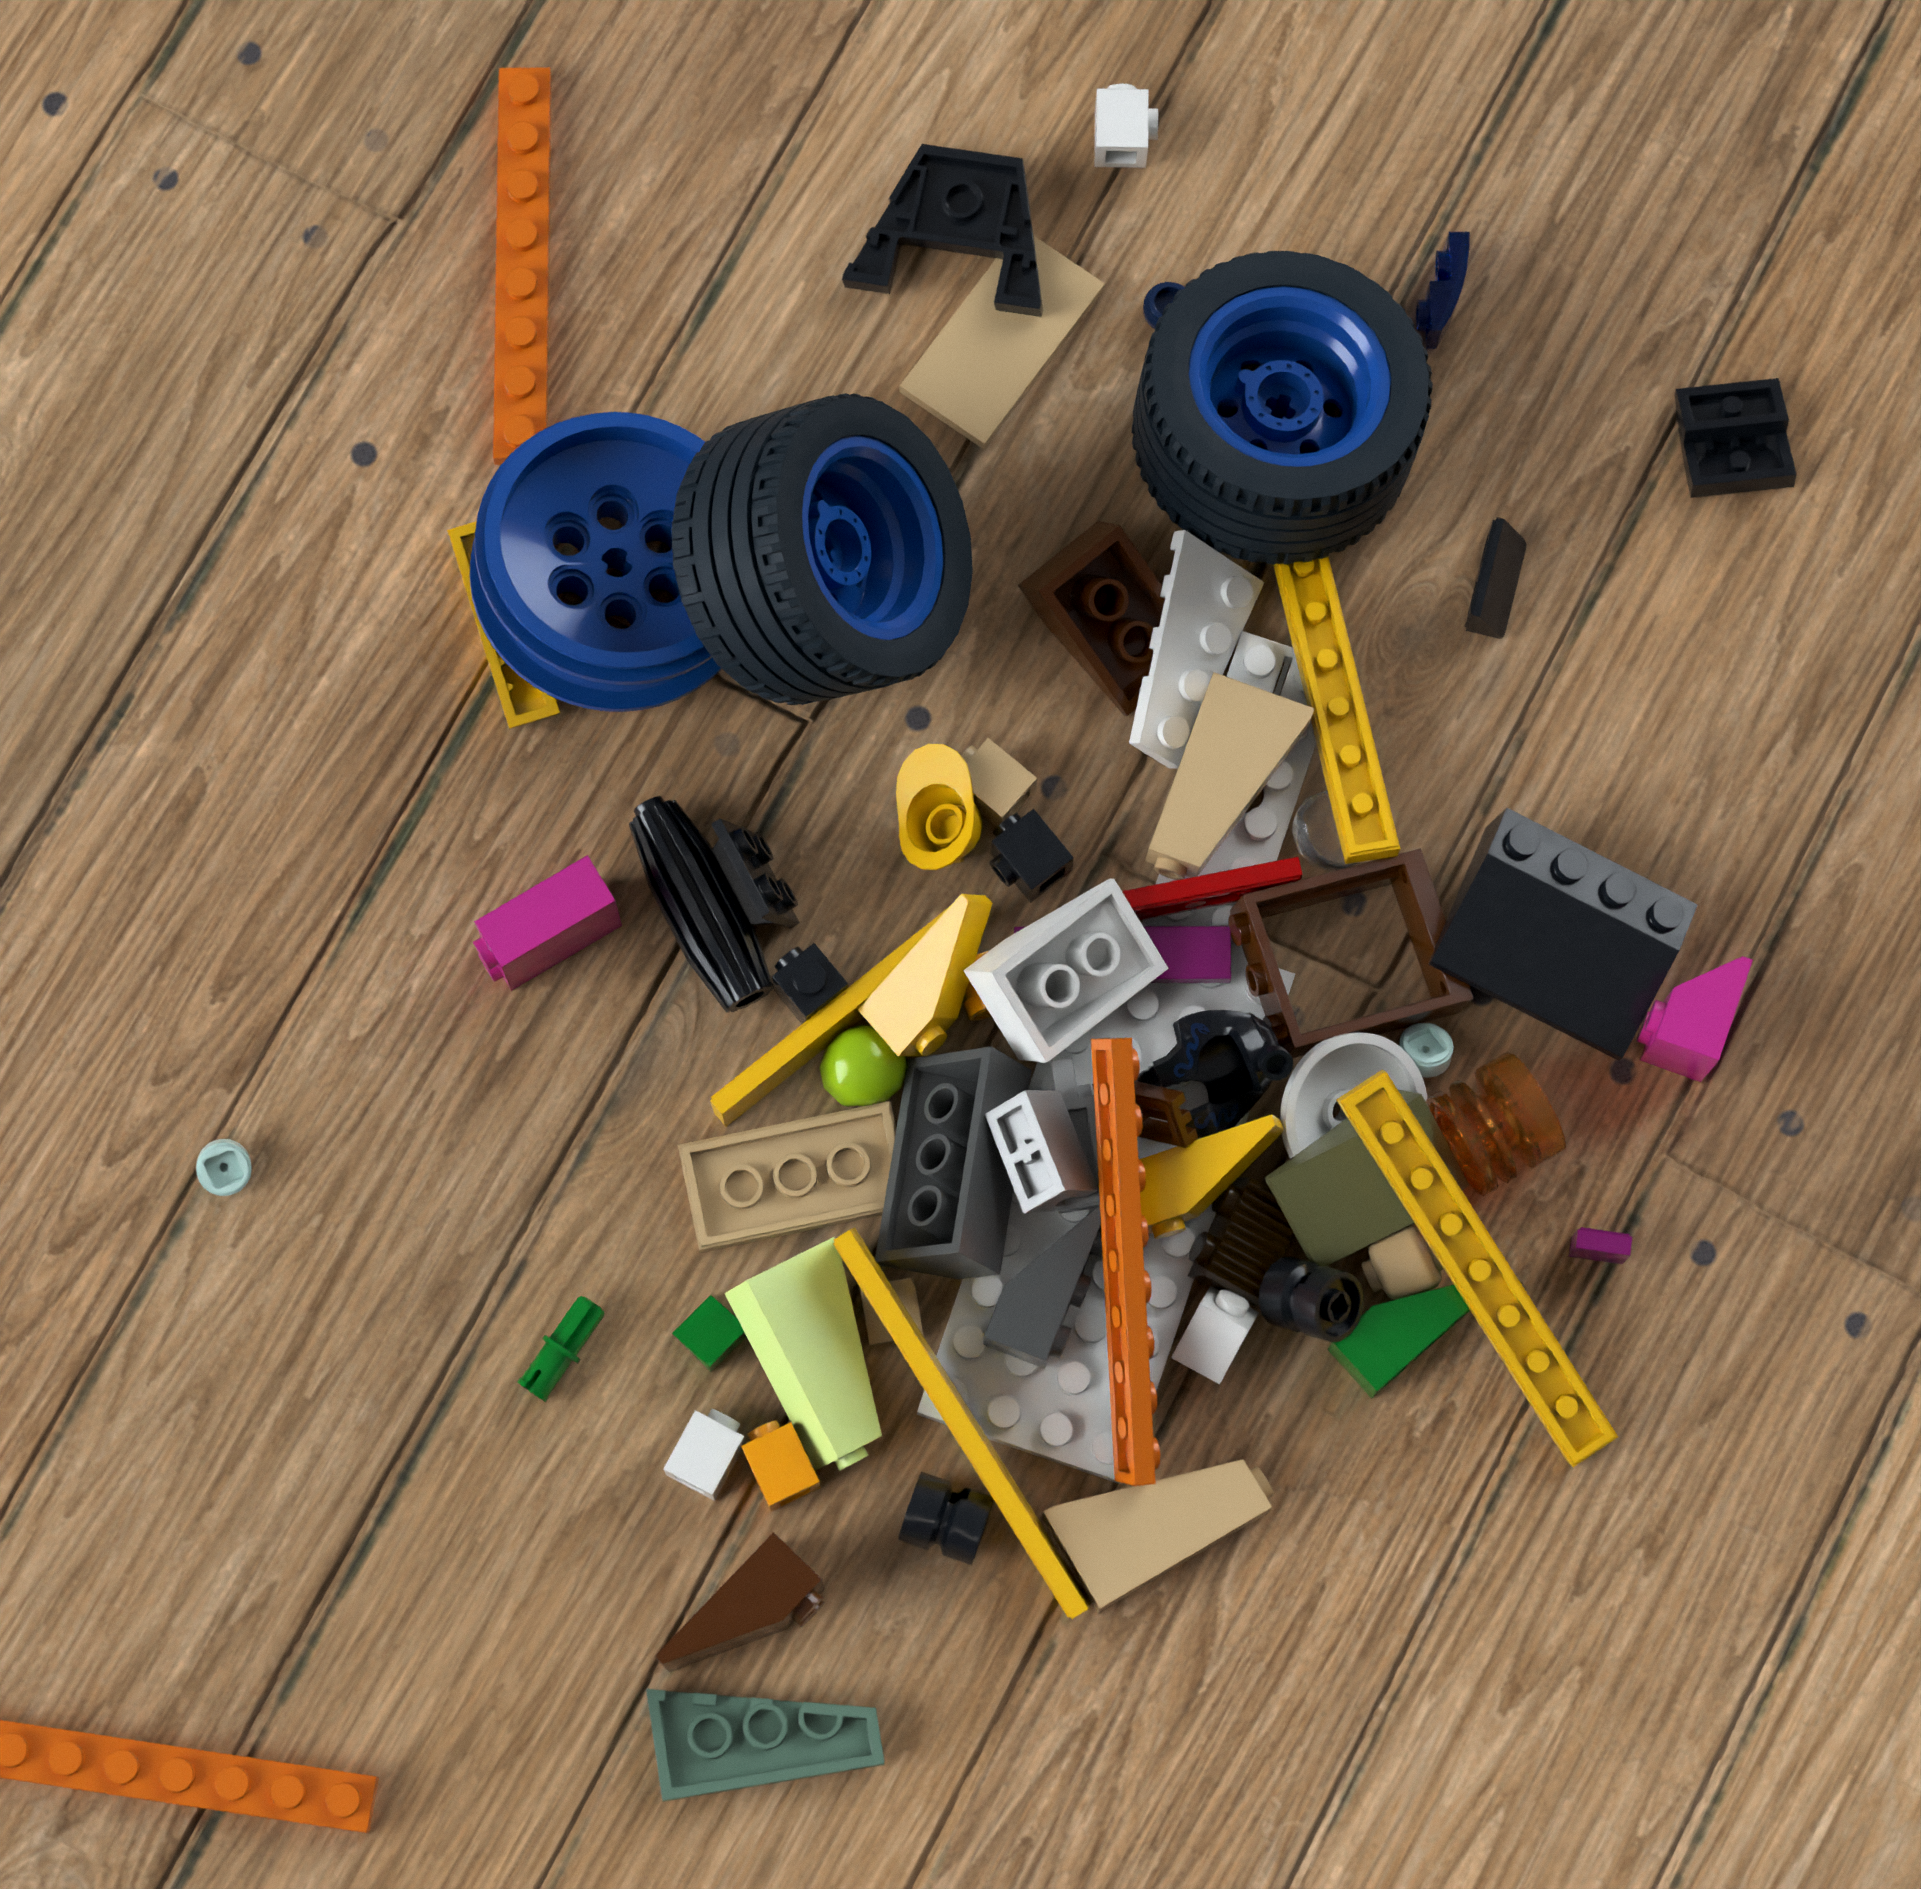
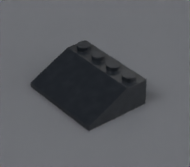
M1506 808L1483 832L1428 965L1619 1061L1624 1057L1679 953L1698 905Z

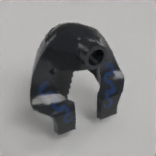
M1207 1010L1189 1014L1177 1020L1173 1024L1177 1044L1166 1056L1152 1062L1153 1065L1149 1066L1147 1070H1143L1136 1081L1165 1088L1173 1084L1178 1085L1181 1082H1189L1190 1080L1202 1082L1207 1089L1209 1102L1189 1110L1192 1120L1185 1125L1195 1128L1198 1138L1235 1127L1263 1096L1272 1081L1282 1080L1291 1073L1293 1059L1289 1052L1279 1045L1271 1027L1254 1014L1231 1010Z

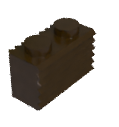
M1250 1177L1237 1178L1212 1203V1211L1216 1215L1208 1232H1202L1190 1249L1189 1260L1194 1263L1188 1276L1206 1285L1208 1288L1212 1286L1219 1291L1223 1289L1230 1290L1245 1298L1249 1305H1259V1289L1264 1274L1272 1263L1280 1259L1286 1252V1246L1290 1243V1237L1294 1232L1270 1188Z

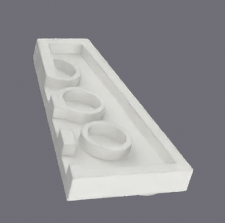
M1186 530L1174 531L1170 550L1175 551L1170 575H1164L1160 597L1165 598L1160 625L1159 627H1153L1149 646L1154 652L1149 676H1144L1142 679L1129 744L1169 769L1179 767L1212 674L1215 672L1223 675L1264 585L1262 580Z

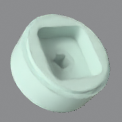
M1417 1023L1411 1025L1404 1030L1399 1041V1046L1413 1059L1422 1077L1438 1076L1445 1072L1450 1065L1454 1048L1452 1038L1447 1031L1435 1024Z
M214 1140L208 1143L198 1155L196 1163L198 1180L212 1194L219 1196L233 1195L246 1186L251 1176L250 1156L247 1150L234 1140Z

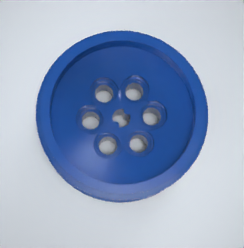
M629 412L594 413L556 423L538 432L523 442L501 464L484 493L478 511L470 559V587L475 611L485 635L504 662L521 678L549 696L568 704L599 711L628 712L659 707L679 700L696 691L722 670L695 633L682 603L673 567L671 528L676 495L689 464L696 453L700 452L705 443L704 440L678 425L648 415ZM606 517L614 518L623 527L611 530L603 527L598 521ZM660 541L665 543L670 548V551L656 553L650 550L646 543ZM559 543L572 544L579 553L566 556L559 553L554 546ZM614 568L620 570L622 576H610L607 574V569ZM664 590L669 592L675 600L662 603L655 600L650 592ZM564 592H572L577 594L583 602L578 605H568L563 603L558 598V595ZM614 615L622 616L629 621L631 626L625 629H617L609 625L606 618Z

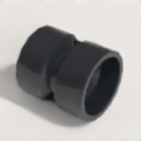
M1290 1256L1281 1257L1272 1263L1266 1271L1260 1285L1258 1301L1261 1314L1268 1323L1294 1332H1302L1308 1336L1328 1342H1339L1348 1337L1358 1325L1363 1312L1364 1295L1362 1285L1356 1276L1342 1270L1319 1266L1313 1262Z
M921 1472L908 1505L898 1540L926 1550L934 1544L940 1545L943 1556L972 1565L994 1499L991 1495L967 1487L959 1493L953 1492L950 1481Z

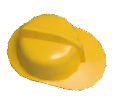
M927 744L915 749L903 762L897 776L896 801L901 851L909 863L922 870H939L953 863L964 862L965 856L975 848L981 837L982 818L980 810L974 803L972 779L968 765L959 752L945 744Z

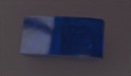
M1470 232L1448 233L1444 250H1436V281L1429 282L1425 299H1417L1416 328L1417 331H1425L1426 349H1436L1453 319L1468 266Z

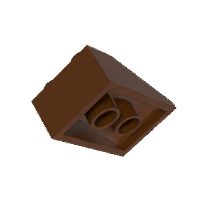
M1097 521L1021 582L1018 587L1047 628L1121 713L1128 716L1137 707L1143 677L1149 676L1154 653L1153 649L1149 648L1153 627H1159L1165 598L1160 597L1161 583L1122 527L1117 524Z
M773 1532L655 1657L668 1672L784 1631L794 1621L802 1627L824 1604L822 1601L823 1597L820 1595L824 1591L823 1580Z

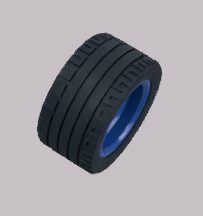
M1275 250L1232 258L1231 261L1216 264L1212 269H1206L1200 273L1199 278L1192 279L1186 283L1185 289L1179 290L1176 293L1173 303H1168L1163 310V315L1158 318L1144 359L1133 409L1134 418L1131 433L1133 434V449L1137 451L1135 457L1136 465L1141 468L1140 476L1148 484V491L1151 497L1156 499L1159 508L1166 511L1169 519L1174 524H1177L1182 530H1186L1216 551L1224 552L1237 559L1248 560V562L1258 561L1273 565H1287L1300 561L1312 562V560L1317 558H1326L1330 553H1338L1344 551L1348 545H1355L1360 541L1362 535H1368L1374 531L1375 525L1381 524L1385 519L1386 513L1391 511L1395 506L1397 498L1400 497L1422 441L1432 403L1430 398L1433 383L1430 380L1432 371L1430 365L1426 363L1428 359L1427 350L1423 347V339L1414 329L1415 325L1412 319L1407 316L1405 309L1395 302L1388 291L1384 290L1375 281L1364 276L1360 271L1324 256L1294 251ZM1256 364L1259 366L1254 371L1248 369L1241 370V367ZM1337 408L1341 411V416L1338 418H1332L1327 415Z
M847 393L827 396L727 426L722 432L714 434L710 440L704 443L700 452L696 453L686 470L676 495L671 528L673 567L681 600L696 635L716 664L748 691L756 693L766 700H772L775 703L804 705L879 689L921 676L927 669L935 666L938 660L942 659L947 649L955 640L969 605L973 574L971 535L963 501L948 466L931 440L906 415L884 402L868 396L863 397L859 394L849 395Z

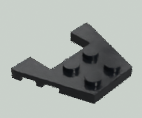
M921 144L889 197L890 203L877 225L871 227L866 235L867 241L853 264L849 262L843 272L842 281L845 288L890 294L900 248L903 245L1003 259L994 299L996 310L1042 317L1043 304L1023 158Z

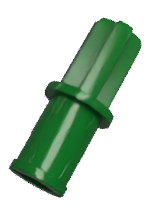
M578 1297L550 1337L547 1335L543 1336L542 1339L546 1343L523 1376L518 1379L517 1383L546 1402L549 1399L548 1396L571 1363L574 1361L578 1364L581 1360L577 1355L603 1319L605 1313L603 1309L586 1297Z

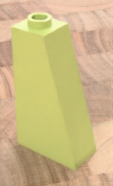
M832 1237L744 1281L726 1292L725 1295L815 1470L835 1462L840 1471L867 1457L868 1453L864 1445L881 1437L882 1433L842 1258L833 1245L835 1238Z

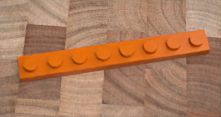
M550 67L499 68L493 460L495 465H501L523 442L548 428L552 74Z
M1132 1038L1091 1039L1114 1478L1116 1482L1132 1486L1156 1484L1155 1470L1160 1465L1161 1454L1159 1443L1153 1436L1152 1414L1157 1410L1158 1398L1155 1385L1150 1381L1149 1359L1154 1354L1155 1342L1153 1332L1147 1325L1146 1303L1151 1298L1152 1287L1150 1276L1144 1270L1143 1248L1148 1243L1149 1231L1146 1218L1141 1214L1140 1192L1144 1190L1146 1182L1144 1165L1138 1159L1137 1137L1142 1132L1143 1119L1138 1104H1135L1134 1081L1139 1076L1140 1063L1136 1050L1132 1048Z
M0 1720V1778L370 1833L379 1781L377 1776Z

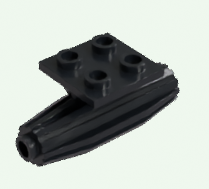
M656 796L644 801L634 809L636 816L629 823V827L648 886L687 961L727 1013L744 1009L758 1002L761 998L767 996L774 989L754 925L780 924L792 928L800 923L793 911V908L798 906L793 891L783 878L776 879L768 864L774 858L767 842L759 832L753 834L752 831L742 825L738 826L720 818L711 824L719 838L712 848L676 800L664 801L662 796Z

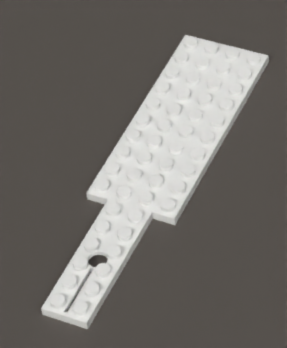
M1242 631L1226 677L1273 693L1282 664L1285 662L1274 694L1307 705L1293 647ZM1311 720L1304 735L1263 788L1264 798L1261 805L1242 816L1198 876L1277 861L1316 745ZM1159 874L1156 884L1176 880ZM1237 902L1146 919L1141 924L1143 926H1228V918L1231 915L1230 910ZM1231 937L1230 983H1149L1049 1062H1037L1029 1090H1055L1051 1061L1072 1058L1077 1086L1091 1084L1092 1095H1094L1092 1086L1091 1039L1132 1038V1048L1136 1050L1139 1057L1140 1074L1143 1070H1147L1149 1066L1153 1065L1152 1062L1166 1056L1177 1044L1173 1024L1186 1015L1207 1010H1231L1243 1013L1250 1012L1263 1020L1265 1014L1259 996L1254 997L1247 985L1245 969L1248 964L1242 946H1236ZM1279 968L1287 994L1289 995L1295 973ZM1190 1080L1189 1082H1181L1178 1085L1173 1084L1166 1087L1184 1092L1186 1102L1179 1108L1191 1110L1209 1102L1207 1089L1202 1082ZM1249 1112L1237 1123L1236 1126L1246 1123ZM1137 1137L1138 1159L1177 1147ZM1013 1188L1000 1275L962 1280L936 1357L989 1440L1125 1486L1124 1483L1116 1482L1114 1478L1103 1254L1101 1257L1090 1254L1083 1274L1092 1277L1081 1307L1078 1308L1070 1305L1062 1325L1070 1327L1072 1330L1060 1359L1050 1356L1045 1369L983 1344L985 1332L1004 1285L1096 1209L1090 1208L1060 1214L1058 1210L1023 1214ZM1212 1204L1199 1217L1185 1221L1186 1230L1162 1239H1154L1153 1233H1150L1148 1243L1143 1248L1144 1270L1150 1276L1152 1287L1151 1298L1146 1303L1147 1325L1153 1332L1155 1342L1154 1354L1149 1359L1150 1381L1154 1383L1156 1391L1194 1280L1188 1276L1194 1263L1189 1260L1190 1249L1202 1232H1208L1216 1213L1212 1211ZM924 1390L917 1415L946 1425Z

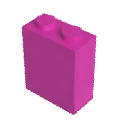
M587 855L474 921L480 938L473 941V944L492 980L495 982L503 977L512 991L622 926L614 897Z

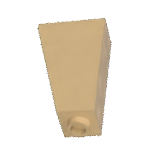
M1213 672L1145 859L1146 862L1154 864L1153 869L1155 872L1174 880L1184 879L1185 876L1190 878L1196 877L1200 874L1304 735L1315 708Z
M1244 1459L1157 1480L1156 1484L1132 1486L1055 1505L1043 1511L1042 1519L1095 1610L1099 1613L1268 1514L1272 1508L1268 1498L1272 1497L1274 1492L1261 1469L1257 1466L1250 1470Z

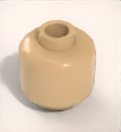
M1415 1223L1368 1245L1370 1259L1362 1262V1267L1374 1293L1384 1290L1391 1300H1396L1427 1292L1439 1285L1441 1270H1444Z

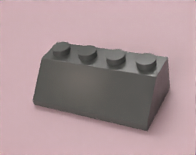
M992 1046L908 1059L875 1260L878 1265L952 1279L1000 1275L1013 1186L986 1120L985 1113L1024 1090H1029L1032 1070Z

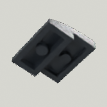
M1779 378L1679 388L1675 390L1679 437L1691 498L1794 487L1797 473L1786 433L1789 417Z

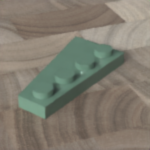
M646 1689L663 1802L885 1765L876 1708Z

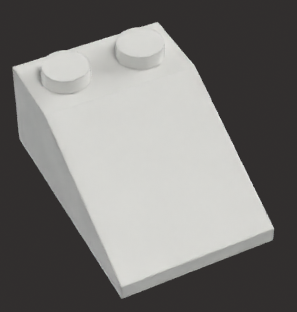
M1108 879L1004 939L963 971L1018 1060L1047 1063L1169 968L1115 879Z

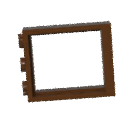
M1421 848L1398 854L1395 857L1382 858L1245 894L1230 910L1231 915L1228 918V926L1230 927L1231 937L1235 945L1238 947L1242 946L1248 964L1245 969L1248 988L1254 997L1259 996L1265 1014L1263 1021L1271 1027L1279 1045L1285 1048L1292 1058L1305 1055L1318 1043L1334 1036L1352 1032L1380 1035L1417 1023H1424L1457 1014L1473 1000L1468 984L1428 965L1446 919ZM1392 884L1431 999L1301 1034L1262 918Z

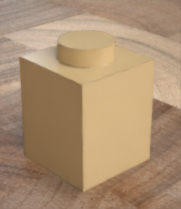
M987 738L979 749L971 745L962 753L961 756L968 765L972 779L974 803L980 810V813L996 827L1009 816L1018 813L1035 794L1037 777L991 739Z

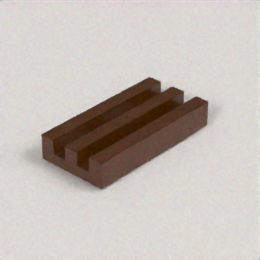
M1134 1081L1135 1104H1138L1143 1119L1142 1132L1139 1137L1187 1148L1198 1138L1195 1128L1185 1126L1192 1120L1190 1111L1179 1108L1186 1102L1183 1091Z

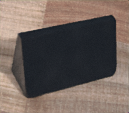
M1499 517L1492 521L1487 534L1464 626L1467 627L1466 631L1497 639L1503 638L1506 632L1526 551L1524 538L1505 519Z

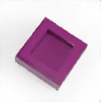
M1580 1227L1570 1238L1568 1257L1623 1264L1631 1255L1633 1237L1625 1233Z

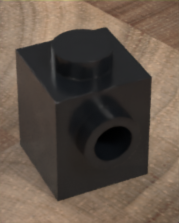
M1034 809L1022 818L1018 813L1009 816L993 831L996 838L991 841V855L994 859L989 862L990 866L1007 887L1015 883L1030 903L1072 871L1074 857Z
M815 943L804 951L800 947L789 951L775 964L774 968L778 972L772 975L774 991L801 1024L849 987L847 981Z

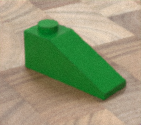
M1454 1284L1373 1305L1360 1317L1359 1323L1353 1332L1342 1341L1332 1342L1328 1351L1364 1391L1373 1398L1462 1319L1470 1309Z

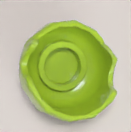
M860 1025L841 1032L824 1049L819 1070L824 1089L840 1104L846 1107L868 1106L886 1102L902 1088L908 1065L906 1056H898L872 1026Z

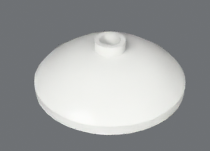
M1352 1032L1323 1040L1309 1050L1294 1068L1282 1097L1280 1120L1284 1129L1282 1137L1290 1159L1347 1118L1341 1107L1339 1114L1335 1118L1333 1117L1332 1111L1334 1104L1337 1102L1336 1099L1382 1069L1388 1073L1398 1090L1422 1094L1428 1105L1423 1077L1408 1053L1385 1037L1365 1032Z

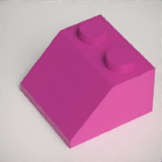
M1744 956L1739 957L1674 987L1663 1002L1655 1000L1651 1011H1647L1642 1021L1636 1042L1645 1044L1640 1061L1702 1082L1720 1059L1753 960Z

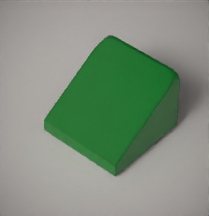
M712 1295L672 1333L710 1372L747 1337L737 1317Z

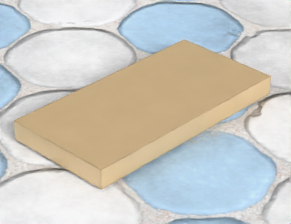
M1035 236L1034 242L1043 304L1042 317L996 310L994 299L1003 259L996 258L899 386L901 394L982 449L987 447L1105 289L1104 282Z
M891 1101L678 1145L699 1252L703 1253L881 1216L883 1214L896 1135Z

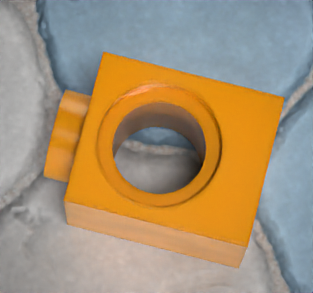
M774 1420L755 1428L747 1434L750 1442L742 1445L741 1448L771 1512L821 1488L817 1475L791 1422L780 1427L778 1421Z

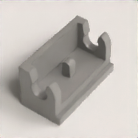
M1024 1090L985 1113L986 1120L1023 1214L1063 1209L1066 1207L1065 1199L1087 1197L1099 1190L1060 1091Z

